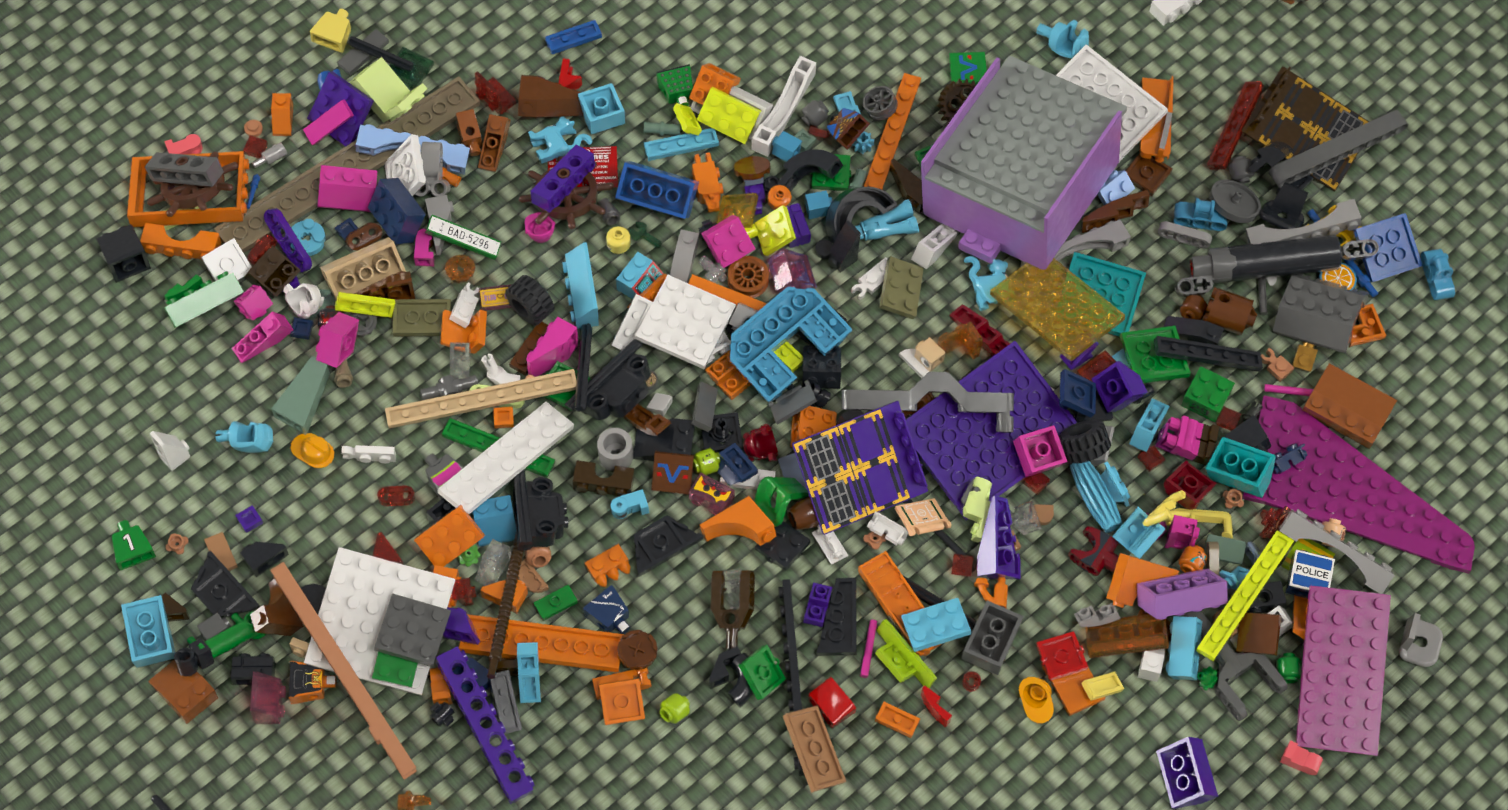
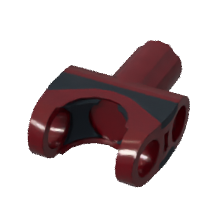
M1090 526L1085 527L1083 535L1089 539L1088 541L1092 544L1093 549L1082 551L1073 548L1068 553L1069 558L1081 569L1094 576H1098L1103 568L1114 573L1119 555L1114 553L1118 546L1117 540L1099 529Z

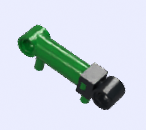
M254 611L246 614L244 620L238 613H234L231 616V619L236 623L234 626L205 641L201 638L196 640L193 636L187 639L189 648L179 649L174 654L179 674L191 676L198 671V666L203 670L214 664L216 657L250 639L263 638L266 633L255 632L250 616Z

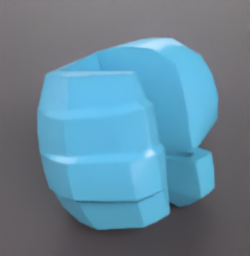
M1072 20L1067 25L1058 22L1053 28L1040 23L1036 33L1049 38V47L1060 56L1073 58L1085 45L1089 46V32L1085 28L1080 31L1079 36H1076L1075 29L1078 24L1076 20Z
M233 421L229 430H217L216 435L220 434V436H215L217 442L229 441L233 449L245 453L267 452L273 443V429L268 424L250 422L248 426Z

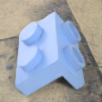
M1113 170L1097 195L1103 205L1127 196L1136 188L1125 170Z

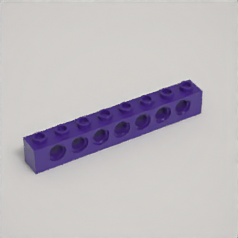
M457 646L437 656L435 662L511 805L532 794V787L535 786L530 775L526 776L524 773L525 765L520 757L517 758L513 751L516 749L513 742L505 737L506 729L501 721L498 722L494 715L497 713L494 706L486 701L487 693L482 685L479 686L476 682L478 677L473 668L470 669L466 662L469 660L465 651H460ZM459 666L463 669V673L456 675L452 672V669ZM465 684H469L472 686L473 690L469 693H466L461 689V687ZM479 702L482 708L475 711L471 708V704ZM482 720H489L492 726L485 729L480 725V722ZM498 738L501 744L497 747L492 746L490 739ZM501 756H508L511 762L507 765L500 763L499 758ZM515 773L519 775L520 780L516 783L509 780L510 774Z

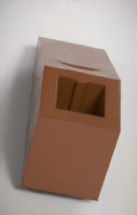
M489 114L478 168L497 171L511 122L509 118Z

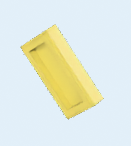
M1116 672L1087 679L1081 683L1090 701L1124 690Z

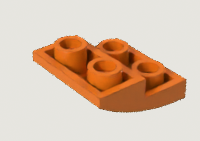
M730 350L705 369L716 385L731 400L752 385L730 362Z

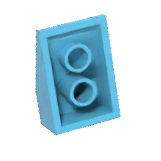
M159 595L122 604L131 660L136 668L174 659L176 652L162 596Z

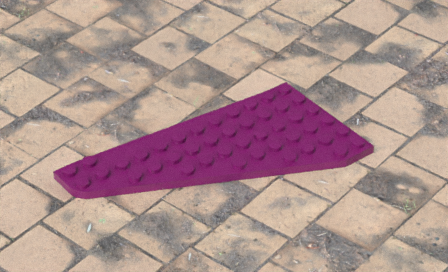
M1263 396L1261 403L1263 409L1259 413L1258 421L1271 443V448L1268 449V452L1271 454L1284 453L1287 451L1286 447L1297 443V445L1305 444L1301 449L1307 452L1305 460L1294 466L1289 460L1291 468L1281 474L1272 473L1271 482L1262 498L1243 492L1242 499L1289 512L1291 509L1294 511L1299 509L1308 515L1307 518L1321 523L1329 522V518L1341 521V525L1346 527V531L1428 559L1431 563L1468 574L1471 572L1475 544L1467 532L1310 414L1302 411V408L1297 404L1270 396Z

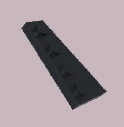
M836 578L824 629L822 630L820 644L816 653L817 656L857 655L856 578Z

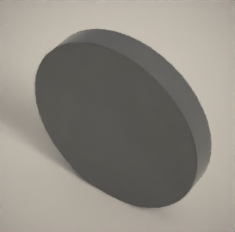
M1220 180L1214 183L1209 192V200H1215L1214 209L1231 221L1238 223L1252 222L1261 210V203L1256 194L1239 182Z

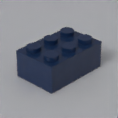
M399 178L380 179L368 205V209L390 239L394 241V244L414 242L426 214Z

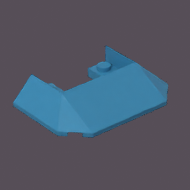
M786 287L731 334L730 362L768 403L781 396L782 392L797 379L774 352L799 330L824 356L835 346L838 347L853 331L814 288L797 289L795 287Z

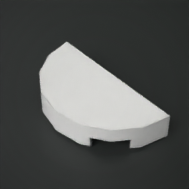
M905 349L900 352L899 357L921 378L929 372L914 357L916 349Z

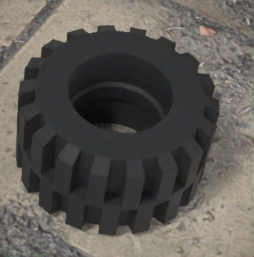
M522 275L505 290V295L513 310L531 325L537 326L555 310L548 292L530 276Z
M1100 420L1078 422L1066 428L1058 436L1069 463H1084L1094 460L1111 448V442L1104 422Z

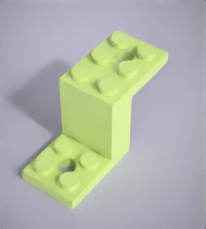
M382 57L363 69L348 82L374 100L371 109L383 123L388 120L392 122L402 114H405L412 108L414 103H417L425 96L423 93L427 90V87L422 83L410 91Z

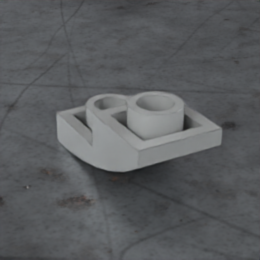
M1113 603L1104 605L1094 611L1091 605L1074 613L1080 627L1099 626L1120 619L1116 608L1112 605Z

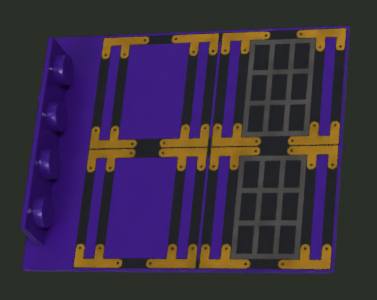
M899 401L892 402L792 443L823 535L871 516L875 511H883L928 492V485L921 467L923 464H920Z

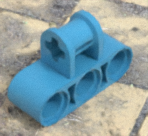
M1196 198L1194 203L1178 202L1175 204L1174 223L1185 227L1224 231L1227 228L1228 219L1214 209L1215 200L1203 201Z
M1442 249L1421 252L1422 267L1434 300L1453 298L1455 296V287L1451 278L1453 268L1449 265L1448 254L1443 253Z

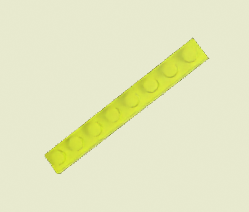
M1278 530L1275 532L1197 647L1196 651L1211 661L1215 660L1292 546L1293 539Z

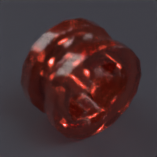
M974 671L967 672L962 681L964 689L970 692L976 691L980 686L981 677ZM970 678H974V681L977 682H974V685H969L970 682L967 681Z

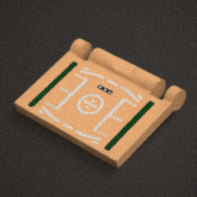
M935 498L898 505L894 508L908 530L909 536L943 530L944 527L946 529L951 528V522L948 521Z

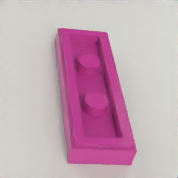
M341 100L304 128L303 131L310 143L316 145L352 118L354 114L347 102Z

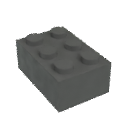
M987 600L966 644L961 660L999 675L1024 616Z

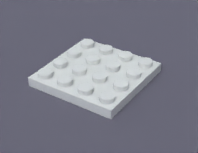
M667 275L653 301L654 303L639 327L635 339L705 369L736 309V304Z

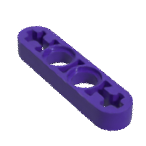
M277 208L266 210L264 220L288 259L301 270L300 272L310 270L312 267L311 258L282 212ZM281 228L285 231V237L281 234ZM291 243L295 247V252L291 250Z

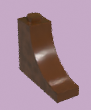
M275 579L268 583L270 588L269 604L262 605L250 614L252 623L257 633L291 636L304 626Z

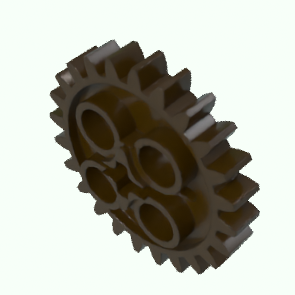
M958 79L956 83L952 81L950 85L947 84L941 91L937 107L941 108L938 114L944 115L941 121H947L945 126L949 124L967 99L964 94L969 96L976 87L974 80L969 84L968 79H965L963 83L961 79Z

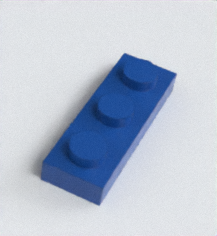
M596 20L546 36L545 41L551 54H555L602 38V33Z

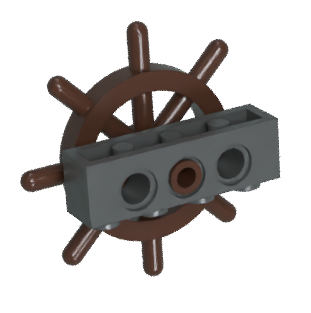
M216 151L212 152L209 157L156 152L145 168L153 183L161 185V194L148 199L147 203L149 206H153L165 200L170 205L166 212L168 217H172L178 209L198 206L201 211H204L207 208L205 203L213 199L221 190H233L232 184L224 183V174L237 169L238 163L232 162L221 167L218 160L219 153Z

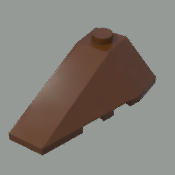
M521 75L518 116H583L578 94L582 92L566 88L557 82L548 81L541 76Z
M410 271L397 272L354 293L395 300L415 299Z

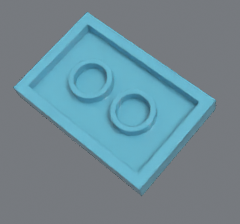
M959 598L901 615L914 652L971 635V629Z

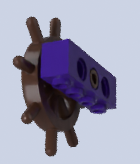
M575 145L564 157L559 156L557 164L542 175L533 170L528 172V176L537 182L530 191L531 194L521 195L519 202L532 201L534 205L539 207L542 213L535 219L536 224H541L549 216L555 219L567 220L569 229L573 230L576 227L575 218L585 215L590 210L599 215L605 214V209L595 204L598 191L611 190L614 188V184L611 182L597 184L594 176L591 174L597 166V163L594 161V153ZM582 181L588 185L577 187ZM589 193L586 198H583L582 196L578 195ZM573 201L579 203L575 206H572ZM561 203H564V205H565V207H558V206H559Z

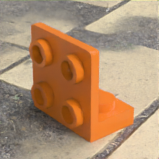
M711 63L702 65L689 98L703 105L712 86L730 94L732 87L738 85L741 78Z
M444 310L442 314L441 345L473 354L477 353L485 345L487 311L479 310L471 317L469 325L464 328L449 319L452 311Z
M808 406L793 415L790 447L793 448L792 443L836 426L837 413Z

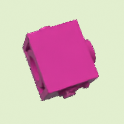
M252 285L234 300L240 313L246 319L253 321L257 317L260 318L265 315L267 309L273 305L266 291L257 285Z

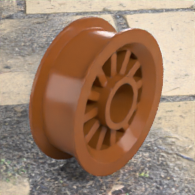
M743 256L729 266L728 286L731 290L752 298H757L766 291L769 283V270L761 259L754 256Z

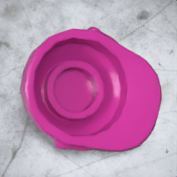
M542 212L533 213L527 216L524 221L525 233L537 243L549 241L555 229V222L549 216L541 224H536L535 219Z

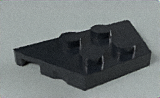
M668 515L635 533L634 544L638 576L646 574L702 541L703 535L695 533L688 529V526L676 522L675 519Z
M210 550L207 553L203 567L201 566L198 572L197 579L191 587L192 592L213 615L218 613L221 618L232 616L234 613L241 614L260 608L255 599Z

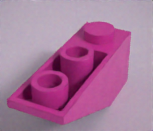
M272 311L242 338L232 350L240 362L243 363L281 342L294 329L284 315Z

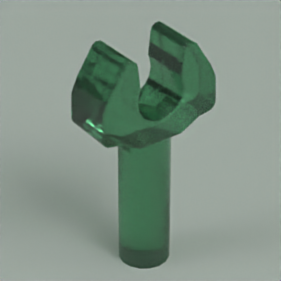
M636 222V227L641 230L640 232L630 228V235L635 241L643 238L657 248H660L662 245L660 240L647 232V224L644 222Z

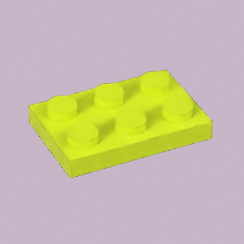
M712 86L696 120L746 144L761 110Z

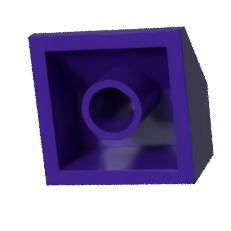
M1120 361L1115 362L1092 378L1093 382L1096 383V389L1107 412L1122 410L1148 393L1140 375Z

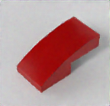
M924 685L921 697L932 716L946 728L951 722L952 715L939 706L941 697Z

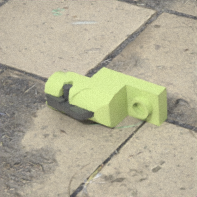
M975 477L971 480L961 498V502L964 504L963 516L977 522L973 524L971 534H973L971 540L977 543L982 539L990 507V501L988 500L992 486L990 481L981 477Z

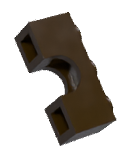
M577 460L573 476V489L583 493L590 491L596 492L599 495L611 494L620 497L632 493L635 471L634 468L615 466L612 476L600 478L596 475V463Z

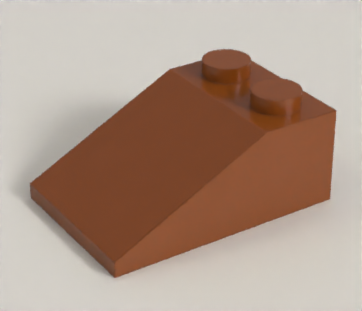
M175 659L148 681L186 724L218 699L213 687L198 672L191 676L180 675Z

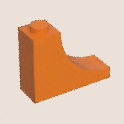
M750 496L700 524L703 538L706 541L724 535H740L750 538L761 546L777 537L774 524Z
M1120 553L1106 598L1112 600V605L1124 608V605L1133 606L1137 597V583L1178 575L1179 571Z

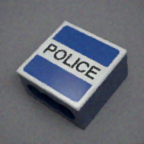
M1296 550L1291 558L1285 593L1308 599L1309 586L1330 588L1335 559L1325 555L1312 554L1305 550Z

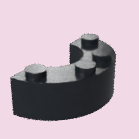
M855 187L845 190L833 200L826 215V233L829 241L835 242L845 222L849 220L852 223L854 213L859 208L864 206L870 209L874 215H881L897 206L896 201L887 192L875 187Z

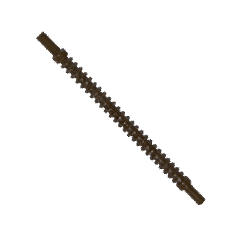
M516 532L508 566L509 569L507 570L508 574L505 579L504 592L502 593V601L500 602L499 615L497 616L496 629L494 630L493 643L491 644L492 648L489 654L490 664L487 674L489 679L495 678L498 663L502 658L503 644L505 643L506 630L508 629L509 616L511 615L512 602L514 601V593L516 592L515 589L524 550H518Z

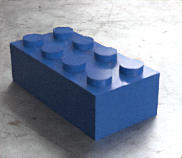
M627 161L624 162L615 198L686 219L690 217L699 181Z

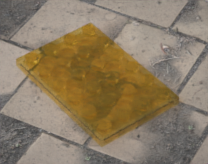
M1053 258L1045 270L1026 263L990 290V295L1070 361L1074 360L1125 320V314L1055 258Z

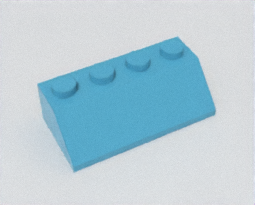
M587 242L565 254L566 262H562L563 272L568 274V278H565L566 290L570 289L571 293L568 295L569 306H573V311H570L571 322H575L577 329H580L583 324L587 323L591 324V327L599 326L598 307Z

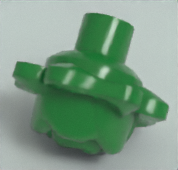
M1210 666L1207 669L1203 668L1202 672L1197 674V678L1200 680L1198 685L1203 687L1205 691L1209 688L1212 689L1218 680L1216 676L1217 671L1213 670Z

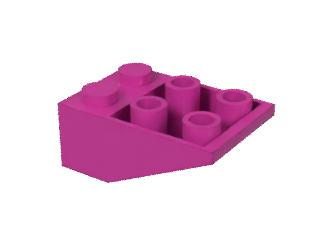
M559 317L554 322H550L544 337L541 336L538 339L537 347L527 355L528 375L537 377L552 369L557 361L562 363L568 360L578 346L577 327Z

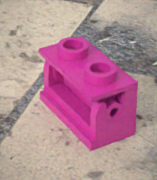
M1174 515L1168 529L1165 548L1184 549L1187 546H1194L1200 528L1197 527L1198 520Z

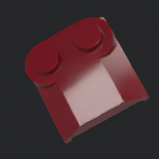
M1186 460L1165 480L1163 485L1165 492L1169 496L1183 490L1186 493V497L1177 502L1184 508L1193 510L1197 508L1199 503L1217 483L1213 482Z

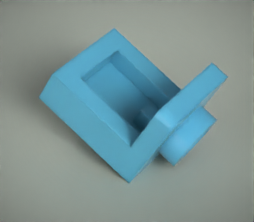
M1238 566L1231 573L1221 570L1219 574L1221 578L1227 581L1228 589L1237 590L1250 570Z

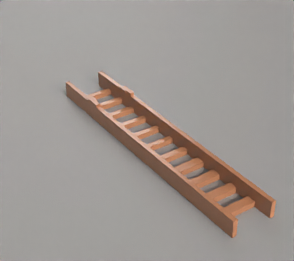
M282 562L272 568L270 571L274 575L275 581L370 726V734L376 743L383 746L404 780L416 773L417 770L413 761L285 563Z

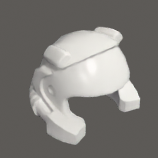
M303 283L295 289L290 284L284 287L283 291L286 293L285 300L299 318L308 319L324 303V297H321L320 290L316 285Z

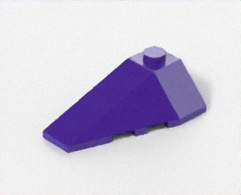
M992 496L977 555V576L988 579H998L999 577L1015 580L1021 579L1020 555L1015 552L1014 542L1017 541L1015 535L1012 536L1010 525L1012 524L1008 499L999 496Z

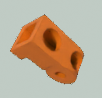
M439 667L430 668L433 703L438 702L442 704L446 702L448 705L452 704L450 688Z

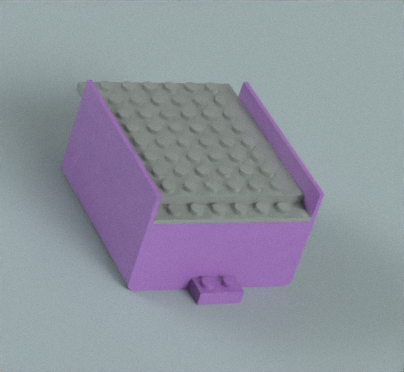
M1010 55L1001 67L1000 58H996L921 161L924 214L963 233L964 236L959 241V249L992 264L999 252L1002 251L1039 269L1045 270L1119 163L1121 120L1127 111V106Z

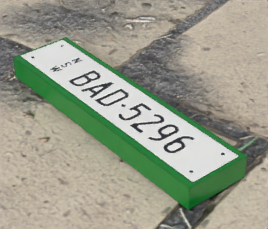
M431 215L425 231L429 235L493 260L497 258L501 241L435 215Z

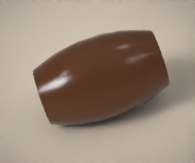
M810 496L799 500L787 510L789 521L795 530L815 528L819 525Z

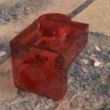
M470 578L455 580L452 600L465 599V606L473 605L476 591L475 586L470 585Z

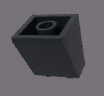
M132 224L122 226L118 230L105 233L96 238L116 283L151 269L146 253Z

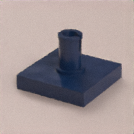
M1064 369L1060 372L1059 405L1065 410L1071 408L1091 418L1095 415L1096 383Z

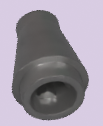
M608 198L601 199L599 206L605 209V214L602 215L604 223L610 226L617 224L620 221V212L611 204Z

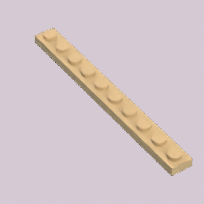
M574 369L385 408L388 427L390 429L576 390V375Z

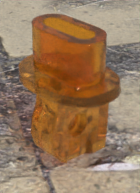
M410 790L406 791L405 794H398V810H414L415 806L431 805V798L425 795H413Z

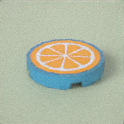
M1341 263L1339 270L1323 271L1319 275V279H1322V282L1326 280L1340 284V287L1344 285L1350 291L1355 288L1357 282L1356 273L1345 263Z

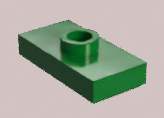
M566 585L535 601L533 604L541 619L545 621L577 604L578 600L570 586Z

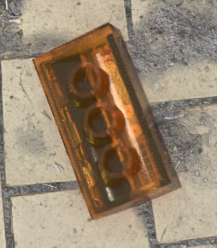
M1150 614L1121 617L1104 625L1085 627L1089 658L1169 648L1166 619H1155Z

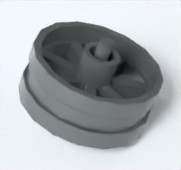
M876 86L865 94L863 106L872 119L885 120L895 113L898 101L889 87Z

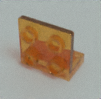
M970 321L967 324H960L950 333L942 334L938 339L937 345L945 351V354L963 345L965 353L967 355L970 354L974 360L980 356L983 338Z

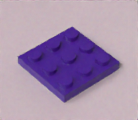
M332 71L328 73L307 119L314 122L341 100H345L354 116L329 135L344 146H347L356 140L360 125H363L374 100Z

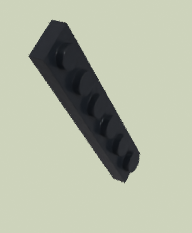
M1156 336L1154 339L1156 356L1260 372L1263 368L1261 352Z

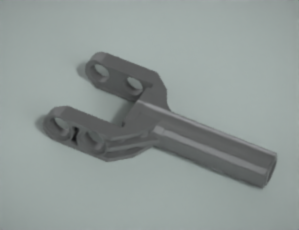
M1202 611L1187 612L1184 617H1197L1203 621L1202 641L1212 627V623ZM1226 642L1215 658L1219 664L1215 694L1238 721L1246 718L1248 714L1245 704L1229 686V683L1244 674L1252 666L1273 691L1281 694L1288 689L1284 678L1265 655L1235 653Z

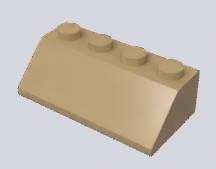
M389 237L320 267L335 300H337L338 292L354 294L400 271L406 272L394 241Z

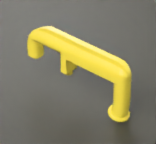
M1181 490L1167 497L1142 522L1143 525L1149 527L1169 518L1172 519L1173 515L1170 510L1176 508V502L1184 499L1186 493Z
M1183 508L1171 510L1173 517L1178 515L1198 520L1197 522L1221 523L1224 527V532H1222L1221 536L1233 538L1232 518L1228 512ZM1172 519L1165 520L1167 526H1170Z

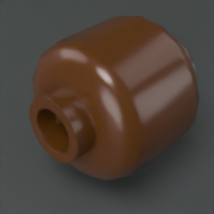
M1189 295L1180 307V314L1183 318L1201 320L1206 312L1207 303L1200 295Z

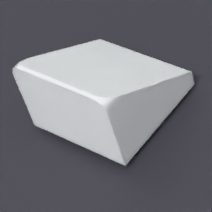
M655 393L647 409L664 417L673 402V397Z

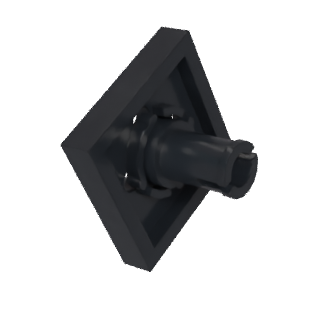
M738 412L714 415L711 430L707 432L701 429L704 450L711 448L715 453H720L734 443L743 450Z

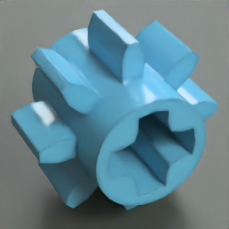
M863 132L852 144L855 146V152L858 151L862 154L867 151L871 152V147L874 145V139H870L871 133Z

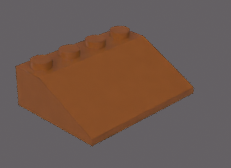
M1329 363L1302 411L1370 449L1397 400Z

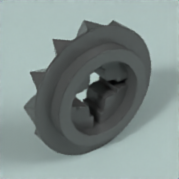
M352 312L349 314V316L362 322L366 321V327L358 326L357 335L364 337L376 329V316Z

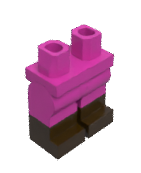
M1184 415L1180 419L1171 417L1167 421L1169 423L1168 429L1174 431V435L1167 433L1163 440V445L1171 448L1170 453L1172 454L1177 453L1184 458L1206 466L1215 452L1220 426L1202 424Z

